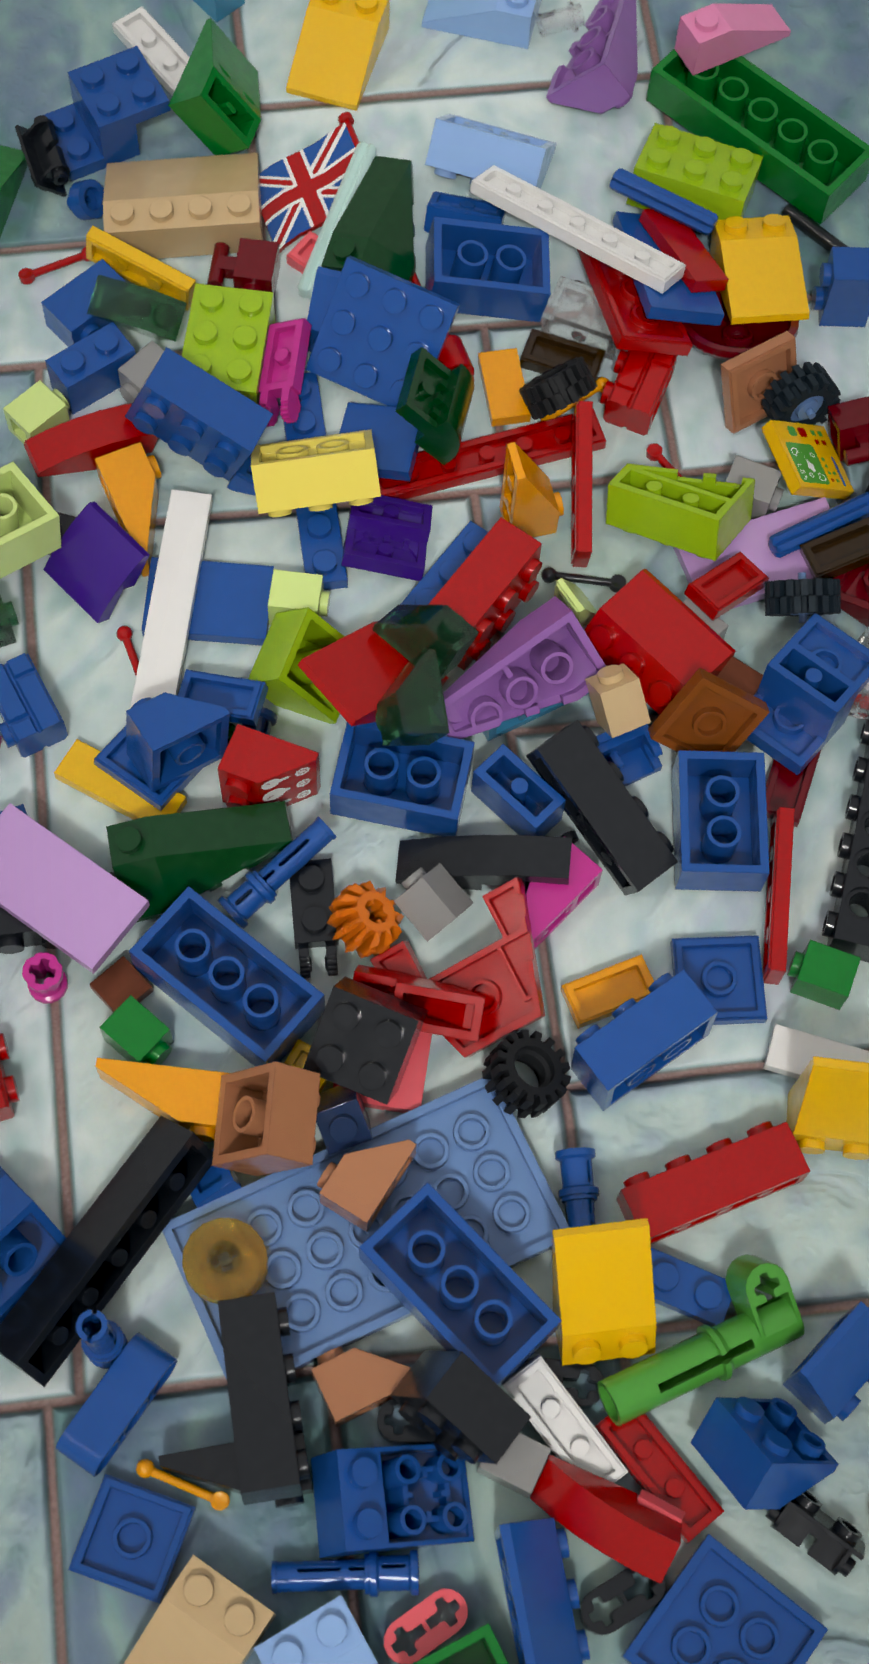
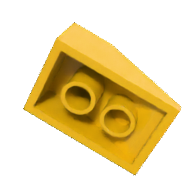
M310 0L289 74L286 93L357 111L389 30L390 0Z
M768 214L764 217L756 218L731 216L727 219L718 220L711 235L710 255L729 279L725 290L720 291L731 325L809 320L810 312L798 238L789 215Z
M813 1056L788 1092L786 1121L802 1153L823 1154L825 1150L843 1152L842 1156L848 1159H869V1063Z
M648 1218L552 1230L553 1312L562 1320L555 1331L562 1366L572 1364L588 1365L602 1360L634 1359L643 1355L655 1354L657 1324Z

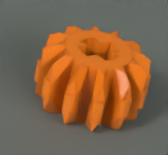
M371 881L360 885L356 883L349 885L341 891V894L329 906L332 915H330L327 924L337 930L332 940L342 939L345 942V953L356 950L359 957L364 958L372 954L375 956L382 954L390 948V945L402 933L398 925L404 916L394 910L396 904L394 900H389L386 897V887L375 890Z

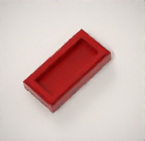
M739 552L691 582L684 594L714 621L763 589L769 577L742 552Z

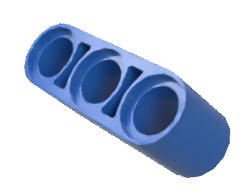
M140 1332L135 1334L65 1429L57 1442L56 1450L93 1477H96L111 1460L167 1381L178 1359Z

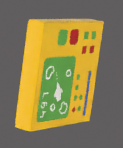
M770 420L762 427V432L792 495L845 500L854 492L824 426Z

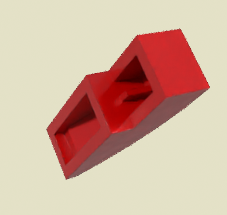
M131 403L96 411L47 429L25 440L24 448L39 478L97 470L95 458L141 442L145 453H152L158 437L139 431L132 421L125 418L127 411L132 405Z
M359 964L354 970L353 980L427 1009L428 1012L420 1032L478 1042L486 996L441 982Z
M549 1454L530 1495V1499L574 1535L613 1560L660 1584L681 1545L682 1523L637 1504L638 1493Z

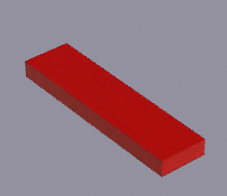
M578 401L572 416L571 564H573V567H587L592 554L593 401Z
M779 807L770 823V874L767 878L762 961L763 982L765 984L779 985L786 973L795 808Z

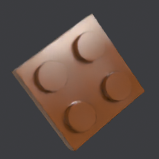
M699 668L652 723L648 731L652 740L676 752L678 750L735 752L770 711L765 701Z

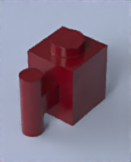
M240 238L237 257L228 256L230 247L226 243L218 242L215 244L207 285L222 286L224 278L233 279L234 288L274 292L275 296L280 270L279 242Z
M869 396L828 406V436L839 460H845L847 466L869 461Z

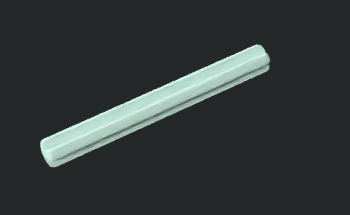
M362 141L355 148L298 283V294L302 298L311 300L318 266L322 267L321 265L332 233L376 156V147L373 144H367Z

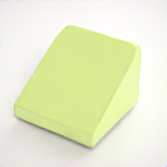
M563 578L556 581L554 596L573 611L582 627L589 624L597 611L581 589Z

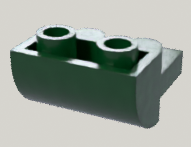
M423 347L411 354L395 412L418 429L415 443L443 465L450 462L459 451L474 392L473 377L463 364L450 370Z

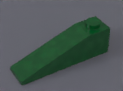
M375 156L332 233L321 265L322 267L342 272L346 258L353 256L412 282L416 270V257L413 237H415V226L413 223L412 205L414 204L413 164L411 160Z
M285 801L147 816L106 826L111 863L115 877L149 901V908L137 922L161 917L188 886L199 895L207 890L212 892L223 885L221 882L243 869L250 870L282 851L293 841Z

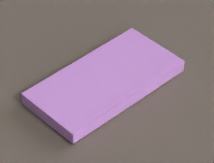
M823 497L751 519L716 561L698 557L693 553L674 548V551L689 584L739 552H742L769 577L768 581L797 580L798 573L806 572V579H813L800 553V549L777 558L769 549L768 542L771 535L830 509L826 498ZM765 587L734 608L765 599Z
M9 803L0 814V907L94 974L149 908V901Z

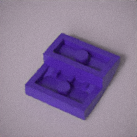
M384 495L373 498V502L361 506L350 505L341 566L420 581L425 570L433 506Z
M93 501L85 506L61 537V548L52 552L43 570L97 623L109 620L123 590L135 586L150 554Z

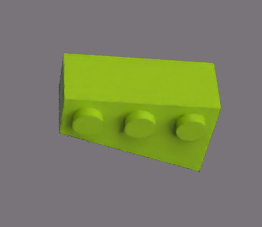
M627 463L608 483L606 524L620 528L628 533H634L658 541L663 545L693 553L698 557L716 561L751 520L755 479L743 477L741 484L716 481L717 474L704 473L703 479L679 477L678 469Z

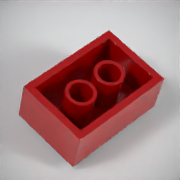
M500 517L427 605L425 645L463 671L467 669L473 660H479L489 650L492 643L490 639L498 630L504 632L509 627L515 617L516 612L514 610L520 602H529L537 591L539 582L536 579L543 564L539 561L542 543Z

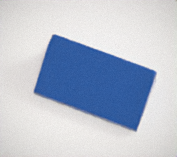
M435 191L432 193L427 204L424 231L430 232L434 217L503 224L506 211L484 200Z

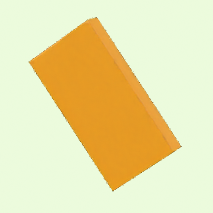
M517 348L478 353V365L491 427L530 422L531 414L519 392V389L525 384Z
M641 954L561 986L560 990L579 1029L612 1016V1013L620 1005L631 998L639 1002L650 994L648 988L654 980Z

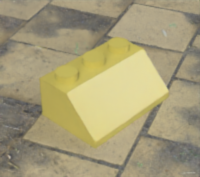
M371 429L256 445L251 453V471L258 514L268 513L269 517H283L291 514L292 509L308 507L309 511L318 512L331 509L333 503L349 501V505L361 506L372 503L375 497H381Z

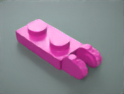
M305 318L269 325L258 391L260 393L259 405L273 413L266 427L277 424L279 411L286 424L294 423L298 420L301 409L298 395H301L312 326ZM277 398H281V405H278Z

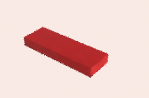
M643 209L639 221L661 252L686 265L681 279L691 293L724 291L729 280L693 230L652 209Z
M646 1414L621 1426H617L609 1416H606L595 1426L642 1489L686 1512L681 1522V1538L686 1544L724 1512L723 1508Z

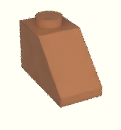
M408 1139L346 1153L338 1165L330 1162L317 1183V1186L322 1189L319 1193L320 1203L367 1232L416 1156L417 1144Z
M337 1347L319 1356L316 1359L318 1366L312 1368L311 1372L337 1428L393 1399L390 1396L411 1367L357 1348L344 1352L342 1347Z

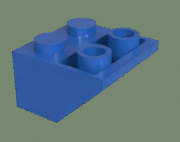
M716 1397L690 1442L745 1510L780 1509L832 1474L839 1465L825 1449L824 1441L818 1435L811 1432L797 1417L796 1409L790 1403L780 1398Z

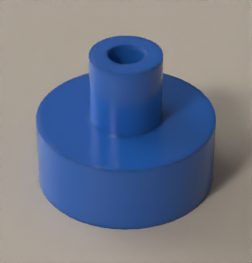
M94 179L75 182L69 190L67 198L68 208L80 220L86 221L102 217L103 186Z

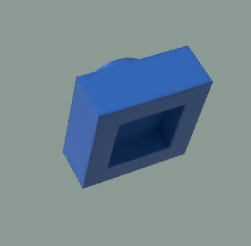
M211 1166L190 1195L196 1207L199 1208L242 1186L235 1171Z

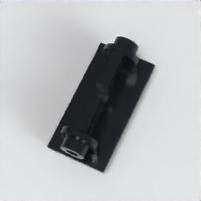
M40 115L33 120V125L29 129L16 125L15 130L34 186L43 191H49L65 197L67 193L63 184L69 180L70 169L66 163L62 148L56 146L59 140L53 121L45 115Z
M805 1491L780 1509H769L765 1517L772 1521L770 1527L778 1531L797 1547L802 1544L809 1533L816 1539L807 1550V1554L834 1575L838 1572L844 1577L849 1575L856 1564V1560L850 1557L852 1554L860 1560L864 1558L865 1543L860 1540L862 1537L860 1531L847 1520L838 1517L835 1521L820 1510L822 1504L808 1491Z

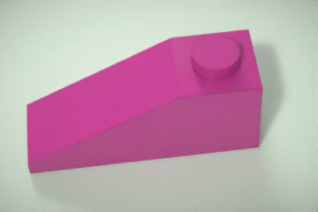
M573 843L571 847L568 885L539 882L529 883L526 900L534 949L599 885L603 869Z

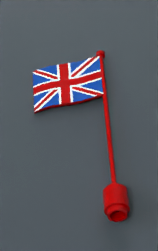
M350 112L341 113L338 117L340 125L320 140L270 165L259 173L262 218L271 241L279 242V254L310 230L313 231L323 226L355 148L360 143L352 126L354 119ZM414 273L412 283L421 286L416 273ZM448 334L438 360L450 370L463 364L473 377L474 368L461 338L457 335Z

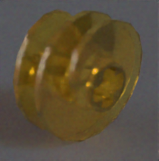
M217 1218L203 1223L190 1235L183 1249L182 1267L191 1289L202 1299L218 1304V1301L254 1295L264 1284L268 1272V1255L261 1236L252 1226L234 1218ZM224 1252H228L230 1258L236 1255L232 1259L233 1268L227 1271H223L221 1265L214 1268L219 1263L218 1255Z

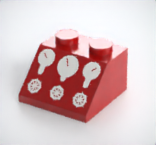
M237 724L217 768L222 801L226 803L227 807L285 801L287 806L317 795L321 787L318 752Z

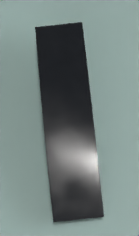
M469 835L402 840L399 844L395 881L396 884H401L420 867L428 873L441 863L462 889L482 890V884L501 886L515 877L522 879L524 887L525 881L568 885L572 838L531 835Z

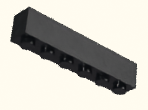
M160 1116L1 1322L0 1355L43 1387L47 1385L81 1340L76 1332L78 1317L87 1310H92L94 1314H96L97 1310L102 1312L212 1166L213 1151L194 1132Z

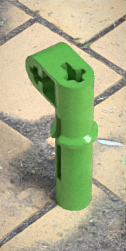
M750 1254L739 1256L733 1260L727 1269L726 1284L737 1315L714 1326L702 1324L698 1326L696 1335L598 1381V1393L611 1420L617 1426H621L717 1378L721 1381H727L731 1378L733 1370L803 1337V1321L784 1270L772 1262ZM755 1288L771 1295L772 1298L767 1300L766 1296L756 1291Z

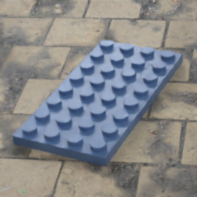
M478 1079L371 1128L372 1140L331 1155L325 1149L313 1155L311 1166L272 1173L170 1220L162 1232L226 1380L218 1301L275 1292L277 1308L287 1307L290 1336L281 1337L284 1354L293 1353L295 1370L317 1361L316 1359L334 1348H344L411 1316L412 1314L359 1259V1247L427 1182L511 1268L552 1249V1230L570 1227L514 1114L510 1115L504 1112L507 1105L505 1102L502 1101L497 1106L492 1101L497 1096L495 1091L487 1093L485 1085L491 1079ZM408 1139L417 1144L416 1156L367 1232L320 1203L319 1193L322 1189L317 1186V1183L330 1162L338 1165L346 1153Z

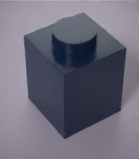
M340 1085L320 1092L316 1123L329 1155L373 1139L370 1119L359 1093Z

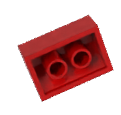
M647 569L641 570L602 605L584 629L605 665H621L624 663L639 677L645 702L659 715L699 668L718 676L736 652Z

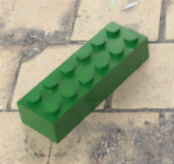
M673 49L651 70L646 98L648 102L694 135L709 137L716 142L736 148H744L752 153L763 156L757 180L820 225L867 179L869 173V145L743 56L692 75L676 50Z

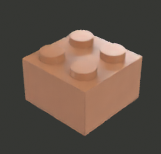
M275 1061L222 1075L212 1166L253 1176L311 1166L316 1149L315 1129L317 1109L320 1103V1073Z

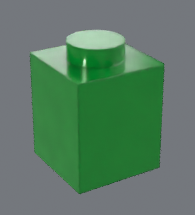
M810 940L803 953L795 951L787 973V976L794 978L790 993L840 1010L849 997L861 958Z
M131 995L99 1027L104 1040L127 1061L161 1065L172 1051L170 1045L174 1041L170 1029Z

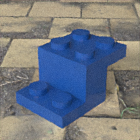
M138 46L69 71L68 78L73 104L44 115L54 123L59 140L56 146L62 148L66 163L70 169L69 178L72 182L105 169L107 163L123 162L140 155L136 124L169 112L171 109L168 106L170 101L140 49Z
M814 613L767 664L758 691L754 696L767 703L770 713L746 740L798 776L845 723L856 696L869 682V649Z

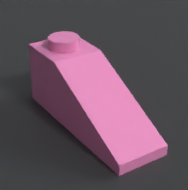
M713 3L680 16L674 49L692 75H696L789 37L791 30L772 4Z

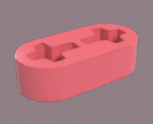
M440 1589L392 1622L384 1635V1649L387 1656L397 1664H413L456 1634L465 1625L468 1618V1606L464 1597L452 1589ZM440 1598L447 1604L455 1601L459 1606V1609L454 1614L457 1621L456 1624L450 1627L446 1621H442L430 1629L426 1620L437 1612L438 1609L435 1602ZM421 1625L426 1633L414 1642V1647L417 1650L416 1653L409 1656L407 1652L400 1651L397 1654L392 1648V1645L397 1640L394 1632L402 1627L408 1633Z

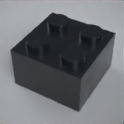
M345 976L333 986L303 1069L320 1073V1077L387 1105L398 1092L428 1010Z
M424 1350L390 1395L402 1406L399 1409V1414L417 1429L426 1428L436 1438L433 1442L434 1447L452 1461L464 1459L471 1464H476V1462L497 1464L531 1418L522 1407L462 1351Z

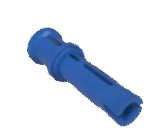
M318 816L310 826L258 873L255 870L249 871L245 875L246 880L227 898L221 896L217 901L244 929L248 926L247 920L265 903L272 904L276 900L277 894L275 891L303 868L328 843L336 839L337 836Z
M576 1147L555 1152V1160L560 1162L562 1189L558 1191V1196L561 1199V1203L566 1204V1214L570 1228L595 1225L594 1202L598 1200L599 1188L594 1186L592 1159L596 1157L594 1148Z
M87 1310L76 1321V1332L81 1338V1347L85 1355L96 1367L109 1369L128 1343L121 1328L115 1322L107 1320L106 1316L98 1310L96 1314L92 1310Z
M418 1549L410 1550L409 1555L379 1556L377 1551L369 1552V1554H364V1559L272 1561V1594L365 1590V1595H370V1597H378L380 1592L410 1591L412 1596H419Z

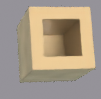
M624 663L603 667L596 675L585 679L596 721L611 738L651 723L640 679Z

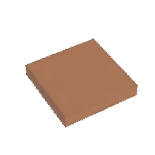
M788 331L720 364L725 427L734 434L768 417L762 406V400L765 399L763 395L765 390L772 389L770 383L774 379L777 381L782 379L780 376L782 372L786 370L789 374L792 372V366L797 365L796 339Z

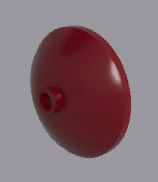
M716 291V294L725 314L720 326L683 322L694 347L709 356L727 361L786 331L796 338L799 327V320L731 325L720 291Z

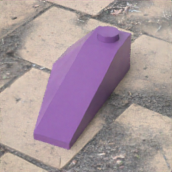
M599 0L584 24L588 31L580 40L573 42L568 50L572 55L566 67L565 65L559 66L552 77L546 95L550 103L602 114L613 107L620 108L630 101L638 76L636 0Z
M554 596L521 619L428 708L448 737L463 739L499 727L503 721L521 715L529 717L538 714L540 709L562 702L566 705L578 701L589 693L585 679L596 675L606 665L573 611Z

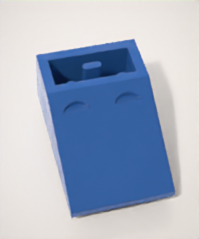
M433 1444L336 1449L311 1458L320 1558L364 1555L376 1551L381 1553L474 1541L464 1459L452 1461L440 1453Z

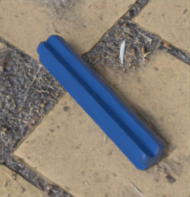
M618 168L610 181L609 187L611 190L706 236L712 233L717 224V214L627 170Z
M869 492L771 535L768 542L769 549L775 557L781 558L799 550L800 545L868 518Z

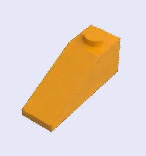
M141 442L97 457L95 458L99 481L119 525L150 554L141 572L142 577H146L149 575L150 562L153 555L159 498L156 479L162 478L154 455L147 456Z
M515 442L507 444L500 499L502 518L531 537L556 533L559 516L564 515L560 493L553 492L549 477Z
M105 1058L96 1059L95 1067L102 1080L158 1117L163 1116L194 1132L203 1142H213L215 1140L221 1076L229 1073Z

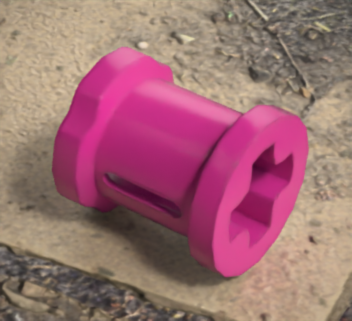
M39 952L26 960L22 969V976L28 984L31 996L43 1004L59 1001L68 989V980L56 956L47 952ZM47 973H52L54 978L47 977L44 980V984H39L37 979H44Z

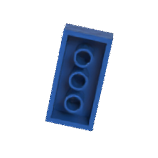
M189 886L129 950L133 966L138 972L255 1067L275 1061L281 1062L325 1010V995Z
M428 1182L359 1247V1259L446 1351H462L499 1387L558 1329L562 1321Z

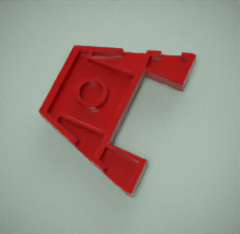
M515 877L482 896L503 937L429 978V980L486 996L478 1042L443 1036L464 1058L475 1055L506 1038L509 1034L517 1032L545 1016L525 887L522 879L519 877ZM401 941L382 954H378L370 959L375 968L427 979L409 941Z

